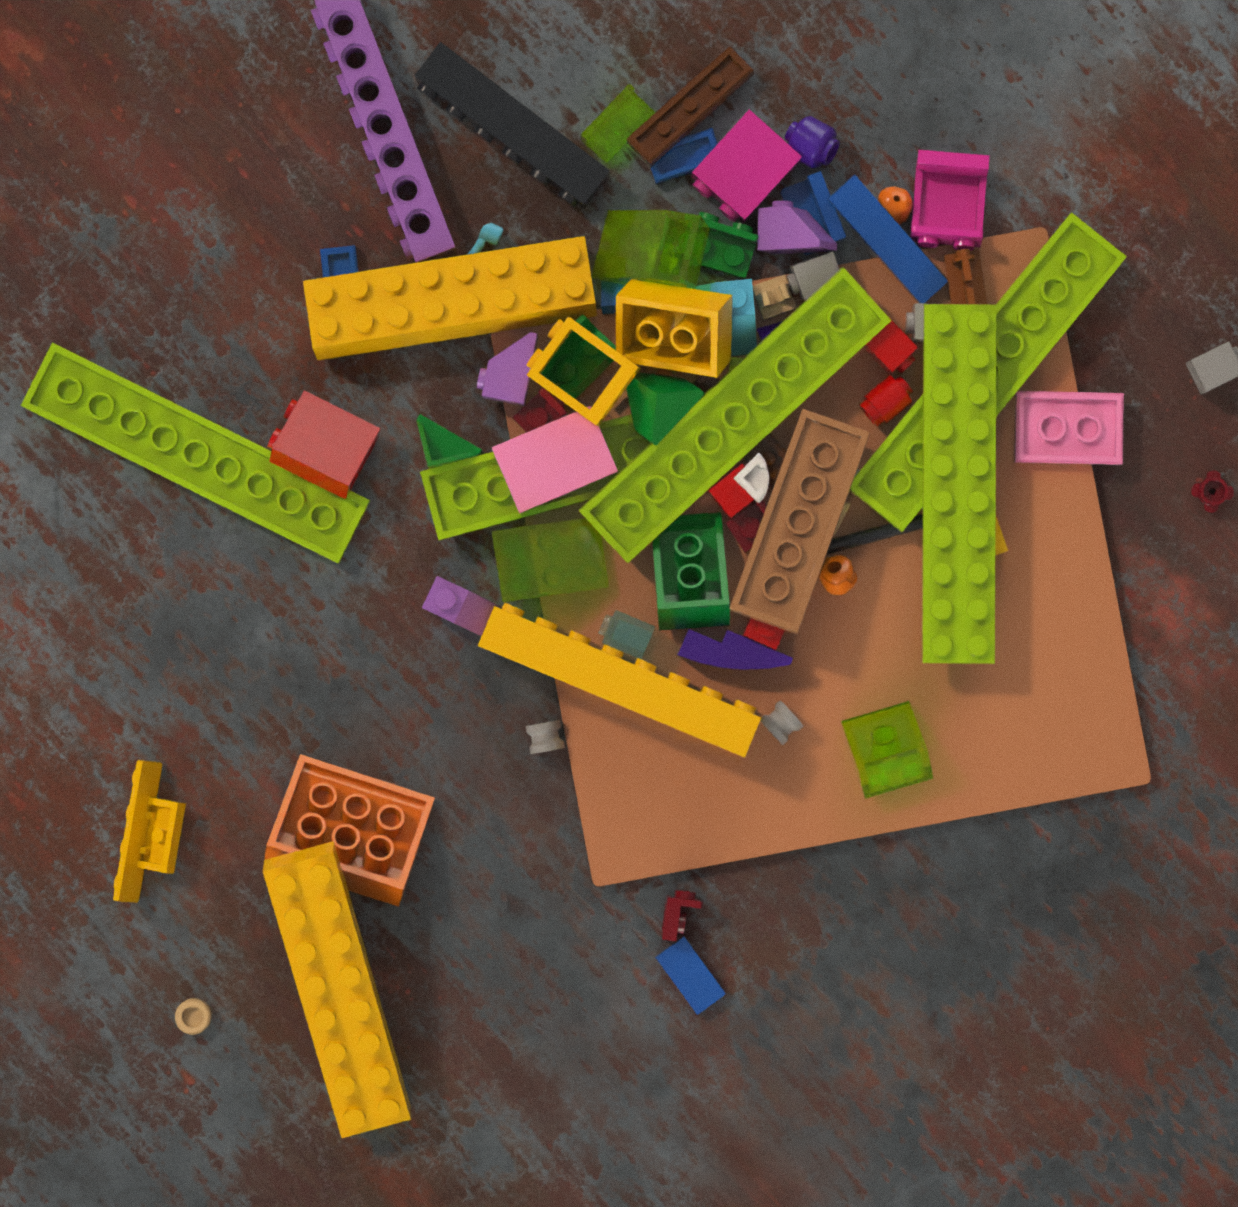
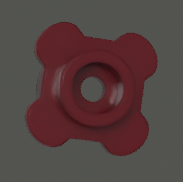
M1212 470L1206 474V478L1201 483H1196L1191 487V494L1202 501L1206 512L1214 513L1218 510L1221 503L1232 499L1234 490L1221 479V474L1218 471ZM1211 488L1215 489L1216 491L1214 495H1211L1209 493V490Z

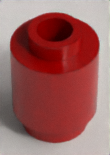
M889 375L864 396L865 400L859 406L868 419L878 427L883 422L887 424L912 403L909 396L913 393V390L901 376L894 379Z

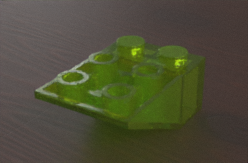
M608 210L592 278L620 284H627L631 279L695 289L710 228L701 215L670 210Z
M586 518L492 531L502 603L609 587L602 537Z

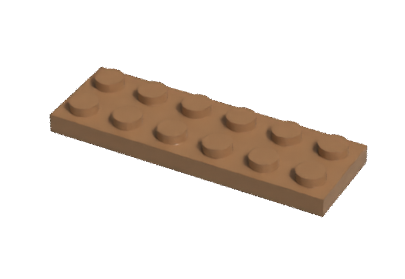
M802 409L733 597L730 611L798 635L867 445L870 432Z

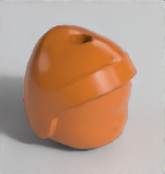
M895 186L886 187L878 195L879 203L899 225L908 219L913 207V201L907 190Z
M843 555L825 558L819 574L822 586L829 594H846L857 582V574L853 569L852 562Z

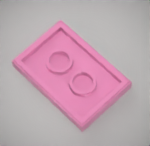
M1017 391L1014 463L1122 465L1124 393Z
M577 411L491 447L519 514L618 473L600 427L593 424Z

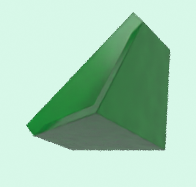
M641 372L636 374L626 388L634 429L639 435L655 446L705 395L701 389L684 378Z
M420 414L416 421L429 469L482 454L483 451L479 447Z

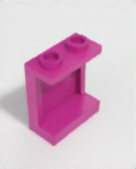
M749 109L694 169L691 177L695 182L692 186L706 199L712 195L722 204L718 209L730 221L735 222L738 219L744 224L789 172H792L800 163L799 161L802 156Z
M918 150L910 238L917 242L918 246L936 248L939 244L953 245V248L956 250L970 249V251L974 250V247H981L990 155Z

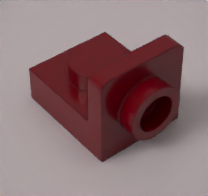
M542 387L538 394L512 418L527 433L567 416L568 414L564 410L567 404Z
M763 499L759 504L756 502L725 523L744 553L752 548L767 504H765Z
M675 890L674 896L666 895L661 932L662 940L676 942L677 933L684 934L686 913L680 912L681 906L702 909L703 901L696 899V892Z

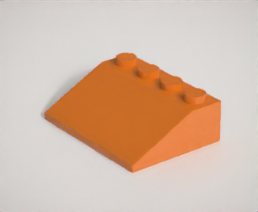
M300 754L266 845L264 860L334 841L348 891L399 907L435 798Z

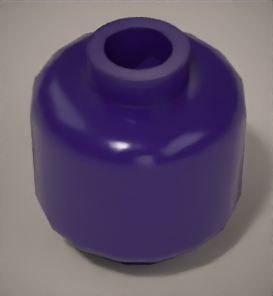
M812 116L803 118L799 123L794 121L785 134V140L802 156L799 162L814 169L821 167L823 164L829 165L836 156L840 141L837 140L836 130Z

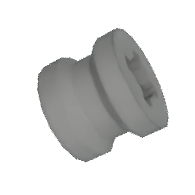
M781 700L775 704V710L770 715H763L760 720L782 745L788 741L789 734L793 731H799L804 726Z
M560 720L526 726V732L531 736L532 744L529 747L530 754L565 748L564 741L560 739L558 732L561 728Z

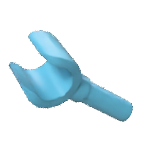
M493 223L484 225L475 245L468 254L480 253L486 242L497 246L504 229Z

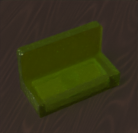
M628 84L581 133V141L607 165L627 144L626 139L647 121L655 111L635 93V88Z

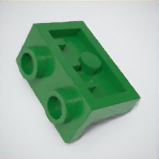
M699 212L698 216L690 215L678 255L679 260L744 280L759 235L753 234V228L742 223L733 222L732 227L718 223L719 217L706 212Z
M584 314L576 320L577 323L616 350V346ZM572 330L541 374L576 399L614 360Z

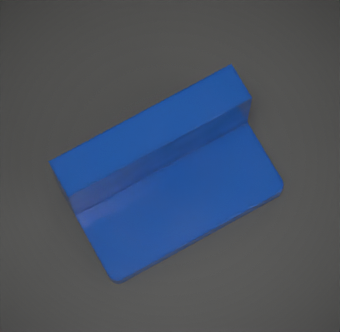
M821 171L808 175L806 180L781 190L780 194L783 201H792L793 207L807 210L837 244L845 241L846 235L837 211L827 200L830 197V193ZM815 252L804 253V255L807 256V255L813 254V253H815Z

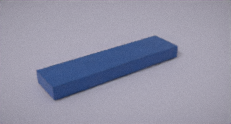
M856 175L850 177L827 198L918 303L928 301L948 282Z

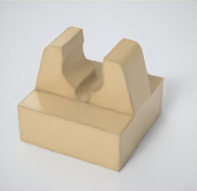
M785 274L753 285V294L763 321L797 309Z

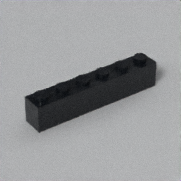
M442 42L436 46L414 75L419 83L417 89L432 101L438 97L448 105L445 108L446 112L461 123L464 119H467L476 127L473 132L488 144L492 140L496 141L504 148L501 153L516 165H519L522 161L530 167L532 171L529 174L545 187L551 183L560 190L557 196L572 208H575L578 204L585 209L609 178L610 170Z

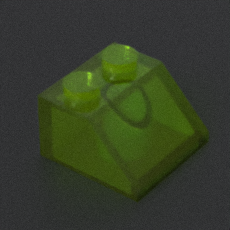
M909 701L841 721L856 775L865 799L934 779L928 750Z

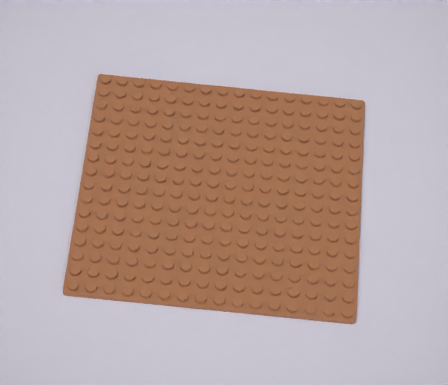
M1038 227L985 237L982 240L981 247H974V250L979 249L987 304L996 305L1047 243L1049 237L1045 228ZM953 245L921 249L947 279L944 254L956 253L958 250L954 249ZM877 257L838 265L839 269L844 267L884 313L906 334V312H912V306L918 302ZM779 276L752 281V286ZM948 282L925 303L951 304ZM799 294L793 295L797 308L806 301L801 300ZM754 297L757 345L761 342L757 328L784 321L795 310L763 321ZM598 309L597 316L589 317L588 319L616 346V313L603 314L602 309ZM555 323L491 333L494 356L530 332L538 334L536 350L539 348L543 351L552 340L547 335ZM1067 332L1064 333L1018 391L1078 392ZM906 334L912 341V334ZM913 342L918 347L912 353L916 360L902 374L897 369L891 374L894 379L901 376L911 387L913 393L909 396L912 403L887 424L883 422L876 427L859 406L865 400L864 396L889 376L862 347L770 433L788 450L802 409L870 432V436L858 467L861 470L923 394V342ZM746 355L731 356V357L744 358ZM613 361L576 400L586 407L591 406L592 408L621 365ZM730 362L719 374V379L729 372ZM636 364L641 368L639 370L641 373L680 377L690 383H693L701 376ZM531 378L525 405L542 388L541 385ZM1016 393L997 415L996 517L1008 551L995 555V664L922 663L923 529L826 555L829 558L835 555H843L852 562L853 569L857 574V582L854 587L844 595H832L824 589L818 577L798 635L785 630L776 651L793 658L791 665L769 669L740 670L697 663L677 656L688 629L722 642L726 630L742 636L750 619L749 617L730 611L729 626L659 631L652 542L627 563L580 513L579 509L588 501L525 517L543 619L557 624L556 632L569 636L572 630L591 638L589 646L602 650L605 644L624 652L621 659L635 664L637 658L657 666L655 673L668 678L669 673L672 672L689 679L688 687L700 692L702 687L706 686L723 694L721 701L734 705L735 700H739L757 708L754 715L759 717L770 715L775 710V704L781 700L804 725L799 731H793L789 734L788 741L782 745L760 721L744 758L555 679L593 884L596 886L611 885L1148 784L1151 780V774L1092 464L1014 463ZM503 402L510 439L526 433L512 418L524 406ZM568 405L564 407L568 415L576 412ZM607 415L603 422L612 419ZM744 458L737 462L681 514L721 512L730 606L751 549L745 553L743 552L725 524L730 519L708 491L741 464L746 466L748 463ZM768 486L767 493L763 498L765 504H768L773 491L770 486ZM850 491L846 502L851 505L833 538L881 526L889 522ZM754 500L752 503H750L747 507H745V508H744L742 511H740L738 514H740L741 512H743L744 510H746L747 508H749L750 506H752L753 504H755L756 501ZM921 509L917 515L923 514V509Z

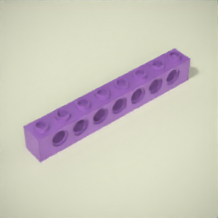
M314 0L317 8L312 9L311 13L318 30L325 28L329 37V41L323 43L330 62L338 61L342 74L336 76L344 96L351 94L355 105L349 108L356 129L363 126L368 138L362 141L365 153L369 161L376 159L380 169V173L374 174L381 194L388 192L393 205L387 207L394 227L401 225L406 238L400 240L406 259L414 258L415 262L418 263L435 260L456 252V247L360 0ZM349 20L353 23V29L348 35L341 36L335 33L334 29L339 21ZM356 52L364 54L366 62L362 67L354 69L347 65V60L351 54ZM373 85L379 89L377 98L370 102L362 100L360 98L361 90L365 86ZM379 118H386L392 122V126L388 133L379 135L372 130L374 122ZM392 151L402 152L405 156L402 165L396 168L387 166L385 158L388 153ZM408 183L417 187V194L412 200L404 201L398 197V190L402 185ZM419 216L426 217L430 221L429 229L422 234L414 233L410 228L413 219Z

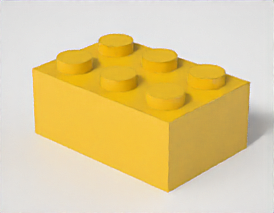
M631 279L616 295V351L634 364L717 378L731 361L732 295Z

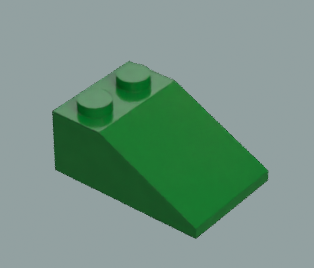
M721 512L680 515L652 541L659 631L729 626L730 602Z

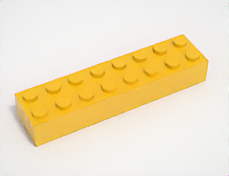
M585 236L303 281L312 348L317 361L556 323L559 319L565 321L568 316L573 320L578 319L583 314L587 318L597 316Z
M505 602L502 609L494 606L478 643L479 647L745 758L761 720V717L754 715L756 707L739 700H735L734 705L721 701L722 693L703 686L700 692L688 687L689 679L672 672L669 673L668 678L655 673L657 666L639 658H637L635 664L621 659L624 652L605 644L602 650L589 646L591 638L572 630L569 636L556 632L557 624L538 616L535 623L523 618L524 610Z
M334 841L264 860V878L341 1138L411 1120L410 1101Z

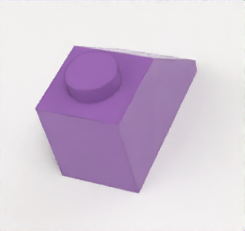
M773 201L772 207L758 208L759 236L757 251L771 254L837 251V243L807 210L793 207L792 201Z
M530 332L488 360L487 369L480 368L477 389L483 390V399L525 406L530 377L527 376L530 368L526 364L536 351L537 333Z
M437 576L422 608L482 636L494 606L501 609L502 606Z

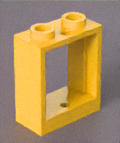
M569 316L565 322L559 319L547 335V337L552 339L544 351L538 348L526 364L530 368L527 376L593 424L600 426L641 368ZM572 330L621 365L591 409L541 374Z

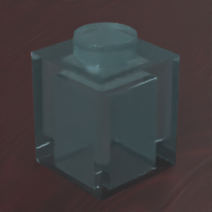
M615 610L613 616L606 614L598 634L604 636L603 644L642 659L655 626Z

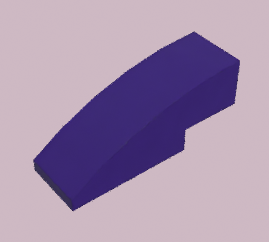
M688 629L677 656L697 663L740 670L769 669L791 665L793 660L790 656L729 630H726L722 642H719Z

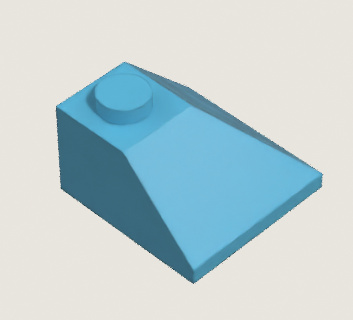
M752 279L715 282L690 287L691 289L732 295L731 356L747 355L757 346Z

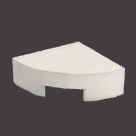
M760 453L733 478L758 504L766 495L769 486L768 467Z

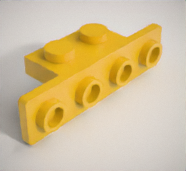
M138 760L132 775L131 798L126 810L127 821L124 838L120 845L121 855L118 873L114 880V901L134 903L139 901L144 869L174 874L186 803L157 798L162 771V763Z

